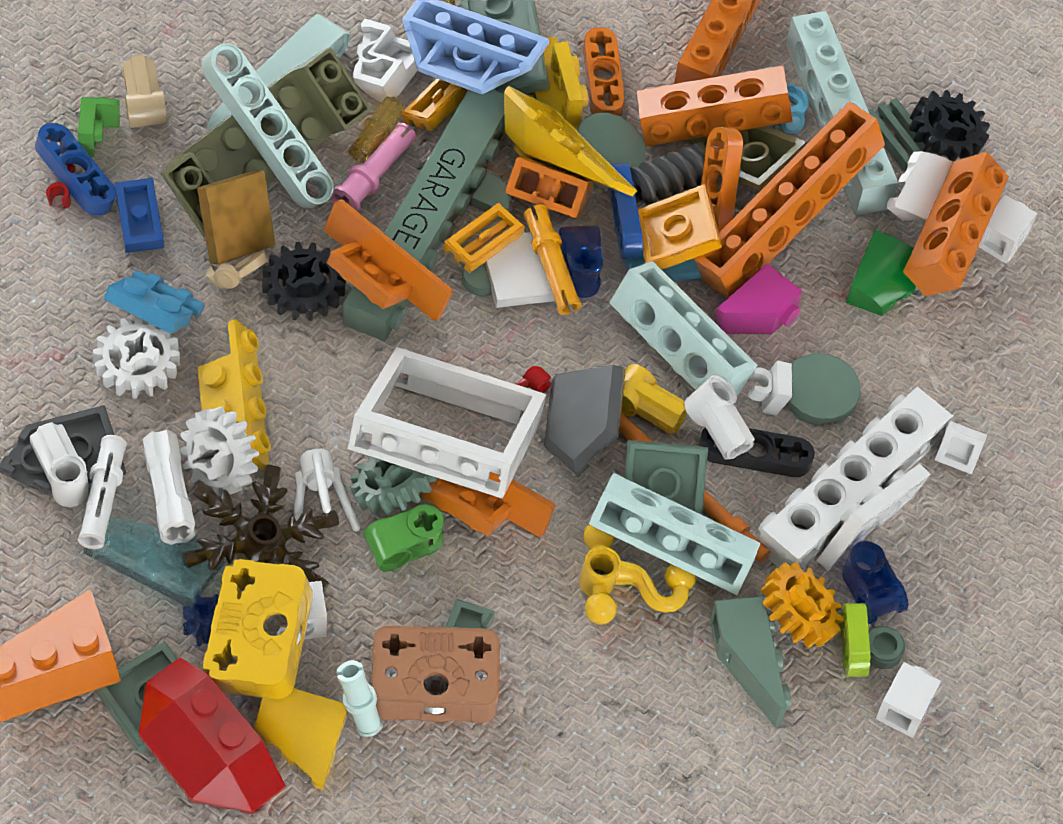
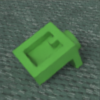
M81 97L78 142L90 157H95L96 142H103L104 127H120V102L118 99Z

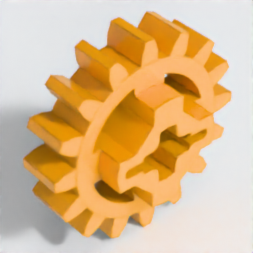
M785 562L764 579L766 584L761 588V592L767 598L762 604L773 612L769 619L771 621L778 620L781 624L779 631L782 634L789 631L794 643L803 639L807 648L812 647L814 644L822 647L841 631L839 625L844 621V618L837 612L842 608V605L834 601L833 595L836 593L834 589H826L823 586L825 579L823 577L818 579L814 577L812 568L808 567L802 571L799 563L795 562L789 566Z

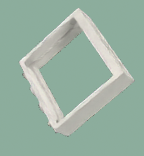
M396 347L354 415L347 449L503 499L539 427L547 394ZM400 373L409 375L408 380L399 378L398 376L400 375ZM394 386L517 424V427L504 453L379 414V411ZM366 433L373 434L371 441L363 439ZM490 472L500 475V483L489 479Z

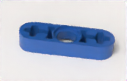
M58 123L43 125L39 129L35 142L36 152L59 181L68 187L71 196L85 212L95 216L107 214L112 209L116 197L114 185L69 129ZM77 164L85 170V173L73 174L67 170L66 165Z
M611 164L633 186L629 164ZM608 187L621 259L642 258L643 237L635 194L632 197Z

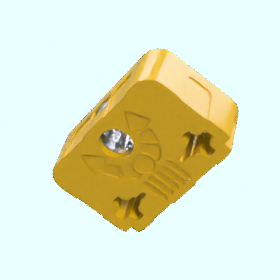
M236 559L233 566L226 565L223 571L222 585L214 611L207 652H205L203 669L223 693L284 699L292 693L295 685L313 599L312 587L304 571L298 566ZM281 627H286V630L280 632L278 636L272 635L273 632L278 631Z

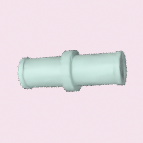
M347 661L337 669V677L344 691L342 699L344 706L352 714L357 727L356 730L361 736L369 737L376 735L383 727L382 719L376 708V692L367 682L363 665L358 661Z

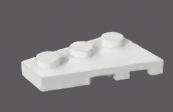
M921 464L916 465L907 473L901 469L890 478L885 485V489L879 485L872 490L864 499L862 506L858 502L851 505L840 518L844 524L817 561L827 571L832 569L839 562V559L848 547L852 550L855 549L877 524L881 526L908 503L931 474Z

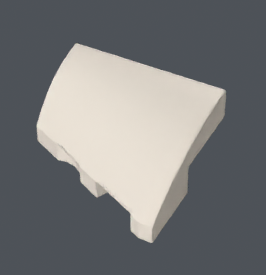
M364 19L361 23L363 31L362 44H358L357 48L359 61L354 67L353 79L355 84L366 94L387 106H391L418 71L409 41L395 37L392 26Z
M922 151L913 152L908 161L906 172L898 180L901 193L899 197L889 198L887 209L902 221L917 220L924 226L953 162L936 154Z

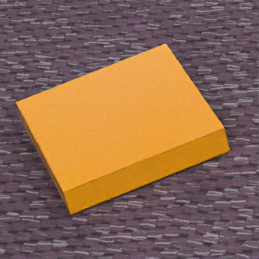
M705 184L638 209L645 264L653 261L663 270L722 248L710 195Z

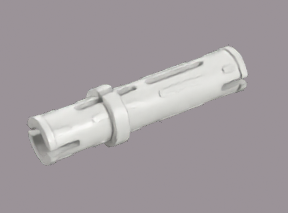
M117 435L102 437L97 463L91 467L90 479L92 485L86 504L82 529L78 537L80 545L88 549H100L104 546L116 487L122 483L123 471L121 470L127 442ZM108 466L110 467L107 482H104V475ZM98 501H102L99 517H96Z

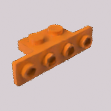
M344 200L336 201L324 230L342 247L331 251L327 264L336 270L344 280L350 282L365 294L373 304L378 305L382 309L408 299L433 321L440 319L453 293L452 288Z
M490 472L489 479L500 483V475ZM440 478L429 483L432 488L431 492H421L420 495L423 499L434 504L439 510L451 514L468 524L470 528L480 531L487 536L508 519L537 537H542L546 533L556 507L552 501L512 479L503 499Z

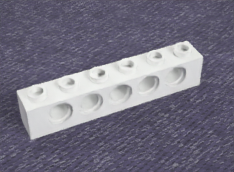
M916 387L906 397L903 394L899 395L888 408L886 416L881 420L878 417L874 418L864 429L863 437L856 443L852 440L849 441L840 450L837 460L830 467L824 464L818 469L811 479V484L805 490L798 488L790 495L785 503V508L780 513L772 512L762 521L758 528L761 532L759 541L771 551L768 559L778 567L785 562L789 566L797 562L803 570L828 546L844 523L840 518L844 512L855 502L862 506L864 499L877 486L880 485L885 489L886 483L899 470L902 469L907 473L943 439L953 415L919 387ZM899 430L906 431L909 434L902 433ZM873 453L880 454L883 457L875 456ZM847 477H854L859 481H852ZM821 500L829 501L833 505H826ZM795 524H800V525L805 526L807 529H806V530L799 529V528L795 527L794 525H795Z

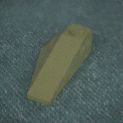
M768 126L739 131L743 138V150L738 182L761 191L805 147L807 142ZM708 136L689 139L693 144L699 145L705 154Z

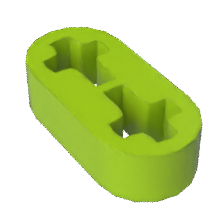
M843 603L841 616L844 618V621L841 623V640L845 676L868 677L871 657L866 605L864 603Z

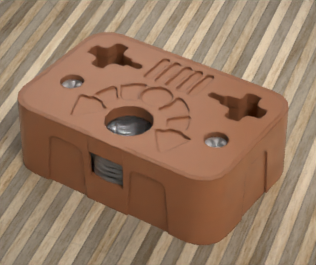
M383 626L376 631L373 641L372 687L377 695L376 708L381 719L486 723L493 720L496 716L500 693V640L494 631L480 628ZM395 652L398 653V655L392 656L390 655V653ZM475 655H479L481 658H475ZM436 691L440 695H431V692Z

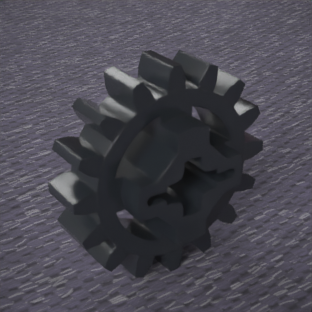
M944 90L941 97L935 91H931L928 98L924 96L920 98L910 115L912 122L909 130L917 132L913 139L915 143L923 142L925 144L923 152L928 153L932 150L936 152V155L947 156L948 160L953 162L958 157L964 159L980 153L989 138V134L986 132L990 124L982 121L985 115L984 111H975L973 109L976 104L975 101L972 100L965 103L963 101V94L959 93L956 98H953L948 90Z
M296 242L295 250L292 251L282 246L281 257L271 254L269 256V266H263L262 292L267 294V304L269 306L277 304V313L279 315L284 314L287 310L291 311L292 320L295 321L300 314H305L308 321H313L314 312H319L322 316L326 317L328 316V305L338 308L339 297L345 296L346 280L327 264L330 249L327 247L318 252L314 242L309 245L308 249H303L301 243ZM324 273H325V274L327 275V277L329 278V281H330L329 284L326 283V276L323 275ZM279 278L282 280V286L285 287L284 289L281 288L278 282Z

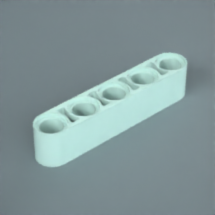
M317 14L300 28L256 72L268 87L282 75L328 47L332 48L339 59L349 45L350 33L322 15ZM240 86L238 95L244 103H247L252 99V93L248 88ZM224 102L211 115L207 124V131L231 115Z
M231 43L220 44L209 51L202 61V71L206 79L293 201L302 208H313L327 202L334 192V183L330 175L243 52ZM217 55L225 56L229 60V72L221 71L217 67ZM240 86L246 87L251 91L253 98L251 104L244 103L238 95ZM262 118L270 119L275 126L273 136L263 132L261 128ZM285 149L295 153L297 157L295 167L288 166L283 159ZM308 180L313 181L319 188L317 199L310 197L306 192L305 185Z

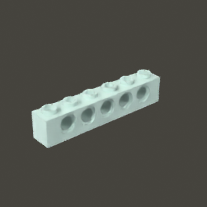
M822 11L792 17L786 47L804 91L808 96L820 130L849 101L869 113L827 12ZM884 147L844 186L855 216L889 210L887 209V202L889 198H894L898 180Z

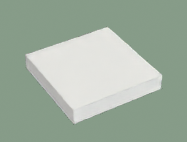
M531 232L523 233L522 236L485 262L496 308L555 301L540 257L532 249L531 242L533 237Z

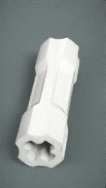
M167 429L160 432L152 431L143 438V450L155 497L160 538L163 542L170 545L187 543L196 535L194 529L195 522L183 478L177 435Z

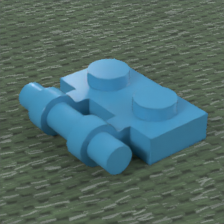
M136 270L131 278H124L109 285L104 297L105 301L170 334L189 325L191 316L199 317L205 307L203 302L193 298V293L181 288L177 290L165 284L162 277L154 273L147 275L139 270Z

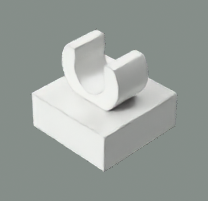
M777 360L769 371L765 368L757 367L749 378L750 381H756L761 384V386L754 385L748 393V397L755 401H762V413L777 416L792 398L791 363Z
M950 421L935 461L972 474L987 435Z

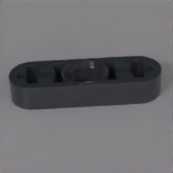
M706 427L701 433L699 447H708L707 461L788 477H802L810 471L815 456L813 446L804 438L748 428L755 439L753 443L763 445L767 450V454L763 457H754L746 452L734 459L725 460L719 449L713 447V439ZM775 448L780 449L778 459H773ZM792 452L799 453V462L792 461Z

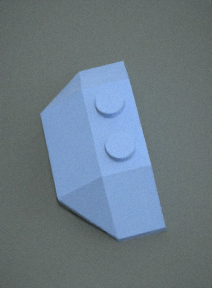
M416 0L402 19L419 72L479 94H484L530 71L549 45V39L441 0Z

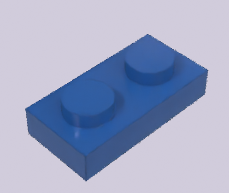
M153 178L115 182L125 253L163 249L164 240Z

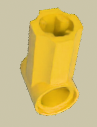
M637 364L629 365L625 371L621 412L625 416L630 417L637 414L671 435L677 433L688 415L684 405L685 401L657 385L655 377L646 368Z

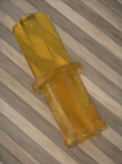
M385 97L373 116L365 119L363 123L364 129L348 149L349 154L355 160H358L362 153L363 157L360 162L364 163L379 147L381 142L389 136V130L404 110V105L397 97Z

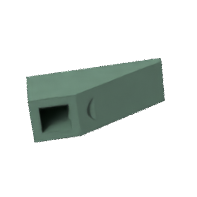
M764 596L717 600L714 603L710 617L717 657L775 727L781 726L786 710L791 709V694L788 685H782L780 672L783 671V656L780 648H774L772 636L775 635V621L769 619L773 612L767 611L766 607L763 606Z

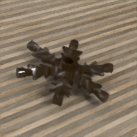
M269 464L265 466L263 485L256 481L252 482L253 489L259 500L250 499L253 506L258 510V513L251 518L242 515L241 502L234 508L227 490H222L219 497L208 485L202 482L195 489L193 495L210 506L203 510V514L210 517L223 518L219 525H234L237 534L232 540L217 534L219 542L199 538L197 542L203 548L182 552V560L186 568L209 561L208 569L211 571L217 568L225 557L230 565L235 553H242L249 560L261 563L276 560L280 564L300 567L309 582L322 581L324 592L330 583L312 571L320 567L319 563L299 559L304 552H288L285 545L286 541L291 537L298 542L305 543L302 535L323 539L324 535L319 529L338 526L339 518L337 512L331 510L329 513H322L313 517V509L307 508L297 521L292 513L286 525L279 524L277 519L273 517V513L283 509V505L276 503L286 495L288 489L277 488L281 474V467Z

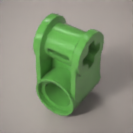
M423 504L395 516L379 519L367 526L363 536L380 571L387 572L398 569L408 562L438 551L443 543L442 530L444 518L438 508L433 505Z

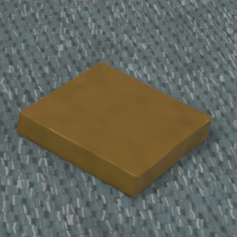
M253 170L197 188L210 264H222L276 246L264 170Z

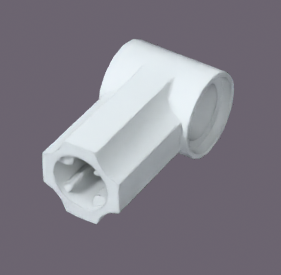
M712 375L685 400V409L693 421L706 427L724 459H734L752 448L755 439L734 406L737 394L733 386L725 378L719 375Z
M50 422L39 426L37 431L30 435V443L51 485L54 500L65 507L80 505L87 499L89 494L85 462L77 455L62 424L57 425Z

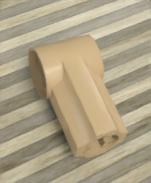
M145 55L131 56L130 60L122 63L124 84L127 92L125 102L129 128L167 124L163 90H159L154 60L146 58Z

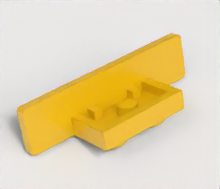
M546 37L549 39V45L544 50V57L550 89L533 93L536 100L553 107L577 130L581 124L582 109L588 105L585 84L580 85L578 80L580 76L579 60L576 55H571L568 41L558 42L556 37Z
M233 319L228 322L231 354L197 367L201 408L204 411L210 408L212 410L223 407L225 413L230 411L236 412L237 423L246 421L248 424L244 432L247 436L254 435L256 438L250 443L251 449L259 451V456L253 457L252 463L263 470L266 465H270L268 452L271 450V443L265 428L264 418L267 416V409L262 400L260 385L263 383V375L258 366L257 359L259 341L253 330L247 329L238 320Z

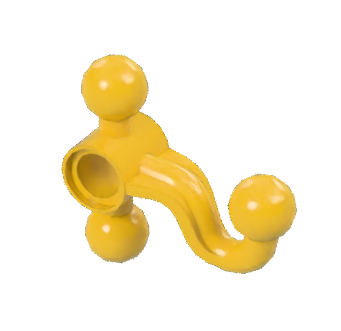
M587 525L584 529L583 540L590 550L585 556L578 581L583 592L590 596L585 602L584 610L586 617L592 623L598 625L607 624L615 617L617 606L615 600L609 595L615 585L627 584L637 587L643 600L655 611L670 613L684 606L688 600L689 590L696 583L697 576L672 564L669 565L665 570L664 579L666 585L673 593L667 597L662 596L658 593L652 579L643 568L633 563L621 561L616 551L610 548L614 543V536L591 525ZM593 569L602 570L607 575L597 574L593 571Z

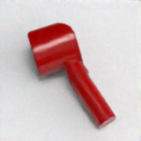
M68 164L66 166L67 170L74 174L75 165ZM55 182L48 186L46 197L49 205H52V201L56 196L62 195L63 208H69L71 197L68 187L61 182Z
M532 366L525 372L523 378L515 384L545 393L551 387V382L549 381L551 376L543 368Z

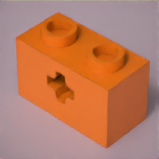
M521 156L516 158L505 193L537 205H545L548 209L573 218H579L583 215L594 182Z

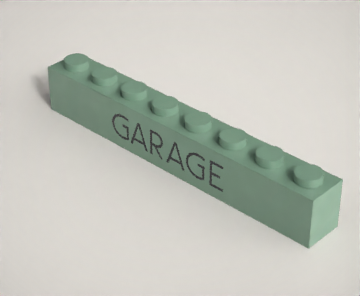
M493 89L484 94L471 90L467 91L384 233L430 271L433 270L437 262L439 246L452 236L455 218L457 215L462 217L465 214L470 202L469 194L472 188L477 189L485 176L486 168L484 167L488 161L494 162L501 147L500 139L503 134L507 135L505 133L503 93ZM353 286L344 301L343 325L385 342L392 329L398 330L406 314L405 306L409 300L406 299L382 309L378 305L373 304L365 294Z

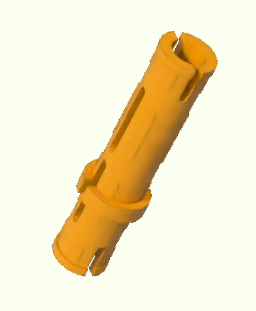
M535 205L534 208L537 216L533 215L531 208L524 212V218L533 237L531 246L534 253L540 257L558 313L560 315L571 314L568 303L569 305L572 304L574 312L578 311L582 304L576 293L560 248L562 245L559 233L554 232L547 206Z

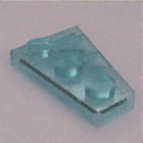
M114 517L109 518L104 546L100 549L84 547V554L189 609L227 561L225 557L218 567L212 571L208 569L209 561L186 568L182 560V552L203 548L197 542L198 535H195L187 543L170 545L161 540L160 533L155 526Z

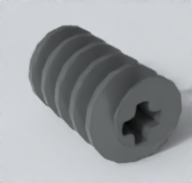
M694 143L691 147L685 146L678 152H669L665 157L658 156L652 162L644 161L639 167L631 166L633 187L637 190L635 193L636 203L640 204L644 201L645 205L648 206L657 202L656 197L659 201L669 198V192L674 196L682 193L683 188L685 191L696 188V183L698 186H701L705 154L700 146Z

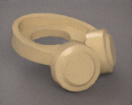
M259 251L237 261L233 265L221 264L218 267L212 265L206 271L208 280L217 288L231 289L238 285L242 277L268 261V257L264 251Z

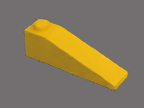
M510 86L504 91L505 133L515 143L513 149L520 156L530 159L536 158L549 165L633 197L637 190L553 107Z

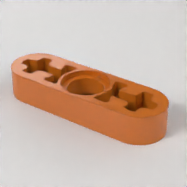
M596 27L586 33L583 47L591 114L610 113L621 116L625 96L617 37L607 28ZM597 43H602L603 48H605L604 56H598L599 49ZM599 69H606L613 74V77L610 79H600L595 76L594 72ZM609 92V103L612 106H605V102L602 101L604 93Z
M715 127L710 132L706 145L701 185L705 184L709 192L718 232L734 217L743 150L742 135L735 128ZM721 174V175H722V186H721V189H720V191H719V190H718V178H719V175Z

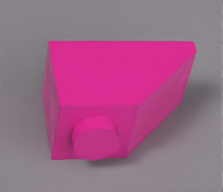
M767 263L717 308L714 322L726 334L772 335L782 325L787 327L797 318L801 310L798 305L802 290Z

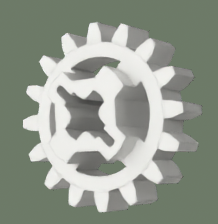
M136 317L135 323L130 325L125 318L120 319L121 327L119 329L108 325L106 327L107 337H97V348L93 349L96 376L103 377V386L105 388L115 384L116 395L121 396L125 390H131L132 398L137 399L139 391L145 390L146 394L151 397L153 396V387L158 386L165 390L168 388L167 378L176 379V366L180 365V352L178 350L177 338H171L170 333L162 329L158 330V327L151 323L144 325L142 319Z
M223 407L195 413V418L186 421L189 430L181 432L180 435L187 442L185 447L179 449L180 453L188 457V461L183 464L184 469L192 468L194 472L191 481L193 483L198 481L204 482L219 497L222 490H227L230 495L242 491V487L253 482L249 474L258 470V467L252 463V458L259 456V451L251 449L250 443L256 438L254 435H246L244 431L248 423L246 421L237 423L235 411L225 413Z

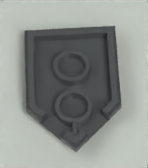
M613 364L555 374L552 379L544 447L564 463L577 477L590 466L588 462L603 447L607 449L619 437L626 371L623 367Z
M105 405L26 425L18 436L16 445L0 463L1 474L47 495L52 494L51 485L30 443V435L34 434L39 426L53 422L57 425H63L77 455L86 464L88 484L92 483L90 471L91 467L97 463L101 439L106 435H114ZM122 461L121 470L124 475L126 474V469ZM108 466L106 467L104 480L108 479L110 470Z

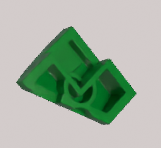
M875 229L850 287L846 303L883 316L894 307L897 300L907 298L914 293L916 285L903 272L914 247Z

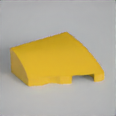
M293 688L292 693L284 699L262 698L255 723V732L267 744L275 745L281 751L282 757L290 765L295 763L312 779V785L323 790L334 762L336 747L349 712L346 710L343 702Z

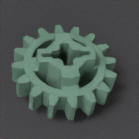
M367 455L369 461L366 464H357L356 468L359 473L350 476L353 484L349 487L356 502L359 503L363 511L369 508L371 514L376 515L381 509H384L386 515H390L393 509L400 508L402 511L406 510L407 503L410 501L419 503L421 501L419 497L421 492H431L432 488L429 483L437 481L438 478Z

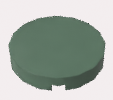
M594 113L584 118L577 129L610 164L628 163L630 167H639L645 160L646 147L642 135L633 124L620 116L610 113Z
M812 353L799 357L792 363V398L786 405L800 420L813 425L824 426V423L834 422V424L843 422L854 412L860 397V381L854 369L844 360L830 354Z

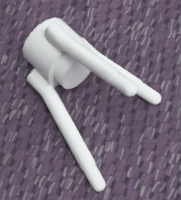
M312 449L304 452L300 457L301 470L295 473L297 486L293 514L296 521L303 513L305 486H308L310 490L319 491L324 513L331 511L328 488L333 483L352 530L358 532L360 525L341 481L340 470L338 467H333L331 453L325 449Z

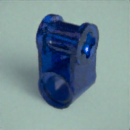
M599 226L560 227L559 235L562 240L560 248L576 293L580 298L592 297L600 290V272L603 269L604 261Z
M871 541L856 543L850 550L843 566L842 577L855 602L866 605L868 624L875 623L878 617L893 611L897 613L907 611L909 606L907 593L901 581L896 577L882 548ZM857 562L865 563L871 569H862L857 565Z

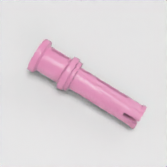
M405 123L397 124L395 129L363 165L353 166L348 171V178L345 182L334 187V192L330 198L333 205L336 201L344 200L358 212L363 199L367 195H373L378 190L379 179L400 155L416 141L415 131L411 129L404 137H401L409 125Z

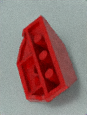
M180 657L146 681L138 737L191 802L253 814L286 789V785L262 739L208 674Z

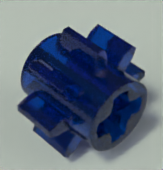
M197 594L196 601L192 607H183V618L187 620L183 623V634H193L196 639V646L198 647L203 643H209L212 620L219 598L218 594H215L213 597H201Z

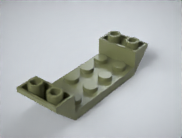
M331 47L326 48L288 71L267 87L311 150L332 134L345 131L372 110ZM253 98L249 100L247 104H251ZM232 114L177 154L160 174L204 238L205 232L198 187L253 170H264L266 185L276 178ZM262 118L261 128L263 132L273 136L275 132L273 122L270 119ZM285 149L283 159L288 166H292L297 162V157L291 150Z

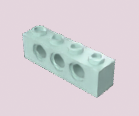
M653 261L629 269L609 302L620 313L621 317L643 336L648 345L655 349L672 366L673 370L681 375L695 390L712 375H719L733 386L738 396L758 366Z
M615 473L612 474L589 522V525L735 595L738 594L760 546L759 542Z

